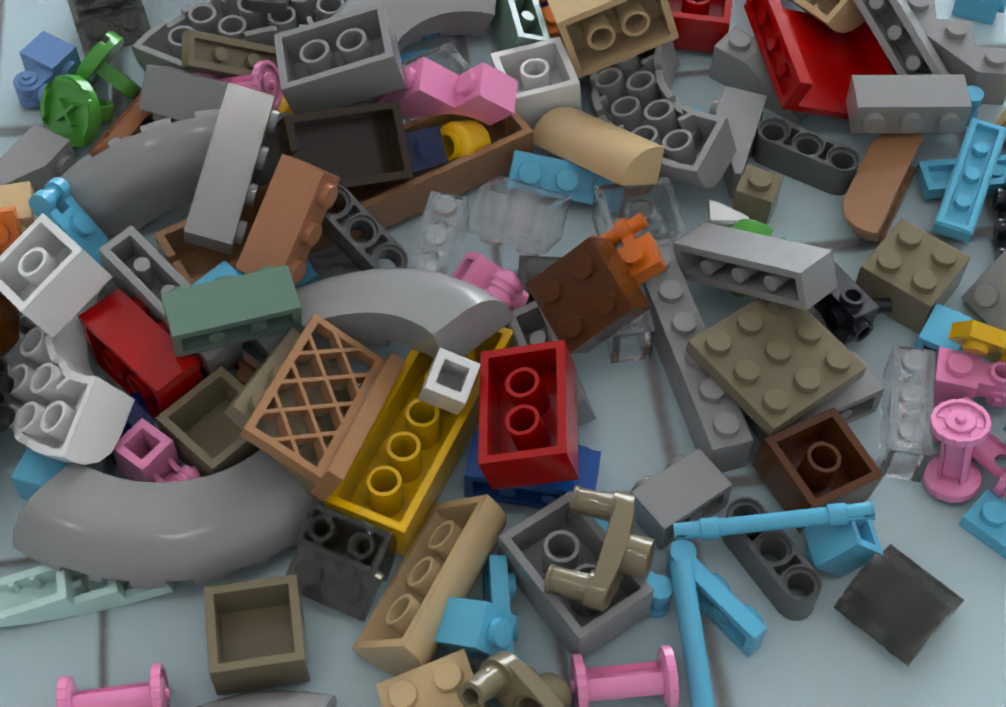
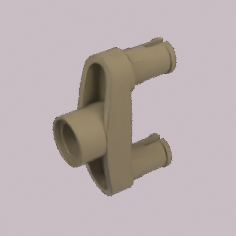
M576 485L570 501V513L608 521L607 533L595 570H591L589 574L550 564L545 576L544 592L583 601L584 607L604 611L614 598L624 575L647 579L654 557L656 541L654 538L634 534V494L621 491L611 494Z
M497 651L484 660L479 667V671L464 682L457 692L458 698L464 707H481L494 696L503 707H569L572 700L568 684L559 675L545 672L538 676L517 656L506 651Z

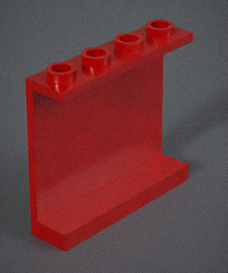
M747 0L744 5L782 109L849 120L846 98L852 75H898L866 21L852 31L839 33L808 13L783 8L780 0Z

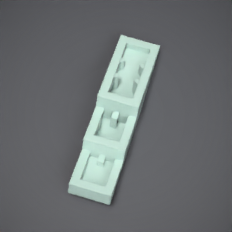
M42 564L0 578V627L75 617L133 604L174 592L173 582H166V587L162 588L130 587L129 581L105 578L100 583L89 581L87 574L63 568L60 572Z

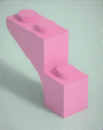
M423 56L403 68L407 88L374 97L375 103L399 100L402 119L455 114L479 120L490 126L514 114L518 80L484 62L458 75Z

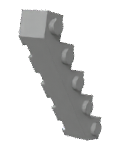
M906 0L950 74H964L967 86L973 85L981 88L984 92L982 104L1003 105L1006 98V49L976 47L972 21L937 19L935 0Z

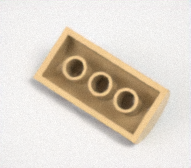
M488 494L436 503L352 648L359 656L379 669L395 676L433 661L441 646L435 642V638L448 596L467 598L488 556L496 545L498 536L502 534L507 524L504 511Z

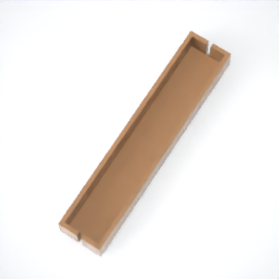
M516 110L514 114L490 126L479 120L455 114L418 117L403 124L414 177L402 184L350 193L387 229L509 173L514 150L528 153L533 152V130ZM474 120L484 125L489 133L491 144L445 165L441 163L435 151V141L438 131L443 125L451 121ZM270 182L258 187L253 208L245 206L241 219L248 222L242 245L234 243L231 255L185 243L183 231L187 219L153 233L159 253L190 285L194 284L224 260L236 269V264ZM334 202V204L329 209H327V212L332 214H338L342 212L340 206ZM353 230L350 232L353 240L364 237L365 233L360 230ZM322 231L319 241L311 248L309 254L327 249L329 245L333 244V241Z

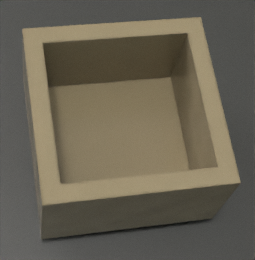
M901 218L861 265L856 284L870 298L889 297L892 300V311L885 315L920 335L936 303L944 305L959 286L971 257Z
M222 366L156 417L159 430L174 441L179 459L190 467H196L202 477L235 466L260 450L239 436L242 429L224 414V411L244 385Z
M297 574L203 587L209 675L217 696L310 682L303 605Z

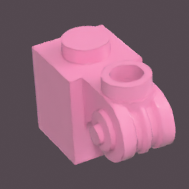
M468 251L452 275L453 278L469 282L488 291L504 302L511 311L524 306L529 298V294L523 290L524 286L516 277V273L509 269L508 271L503 270L480 253Z
M939 347L927 376L925 408L934 409L941 402L950 399H962L966 396L972 400L975 397H986L985 402L989 406L1006 408V362L981 361V355Z
M143 418L119 439L112 451L120 473L129 480L177 482L202 477L196 467H190L186 464L181 466L174 441Z

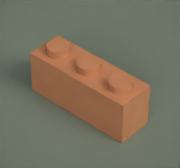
M282 154L235 268L248 274L266 266L279 267L288 265L294 286H296L305 275L307 268L305 262L311 248L321 237V224L327 209L336 201L338 195L337 185L340 177L300 159Z

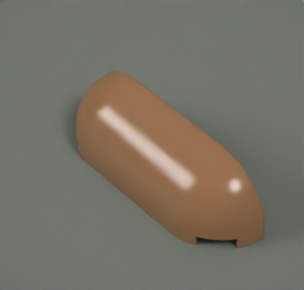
M880 134L871 142L843 199L845 221L850 229L860 238L868 242H882L887 236L915 175L916 167L911 165L920 145L923 146L925 134Z

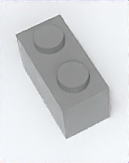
M700 448L687 456L684 454L678 455L667 464L664 471L653 478L646 476L633 486L631 494L635 495V521L650 538L655 539V545L661 550L675 541L673 523L700 521V518L711 517L726 507L733 484Z

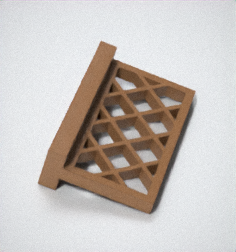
M314 313L239 436L314 483L310 493L325 502L344 480L406 361L391 352L386 360ZM313 331L328 339L332 349L317 350L311 335ZM355 357L370 368L367 373L353 374L348 358ZM336 359L342 375L327 376L321 360ZM310 361L315 377L300 378L295 362ZM346 385L352 401L337 402L331 386ZM320 387L326 404L310 405L304 388ZM293 389L299 406L283 408L277 391ZM330 414L336 430L320 432L314 415ZM303 416L309 434L293 435L287 418ZM275 419L281 437L272 438L256 428V425L261 420ZM313 444L319 459L316 466L301 457L297 445Z

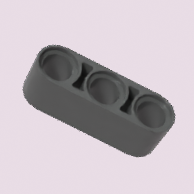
M766 118L758 124L752 151L753 159L758 164L836 196L846 194L860 163L859 154L854 149L782 119Z
M337 185L338 195L335 203L340 206L342 212L338 214L326 212L321 224L322 231L360 271L380 269L378 264L380 259L391 260L396 268H407L408 256L404 248L346 188ZM353 230L363 231L367 234L369 241L367 243L356 242L351 237L350 232Z
M740 497L729 504L725 518L769 512L756 499ZM783 529L722 536L728 549L784 618L800 621L812 614L822 589V580ZM762 555L774 556L778 559V562H770ZM789 589L801 590L806 594V597H798L791 593Z

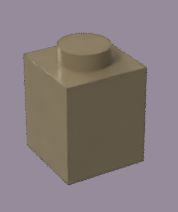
M747 164L735 189L732 209L749 216L750 220H756L768 225L777 206L784 175Z

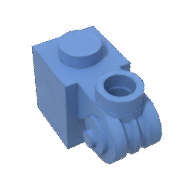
M42 31L19 52L25 71L18 73L14 77L13 85L20 104L26 108L40 107L43 89L48 82H53L54 77L58 75H75L77 73L76 70L81 61L75 46Z

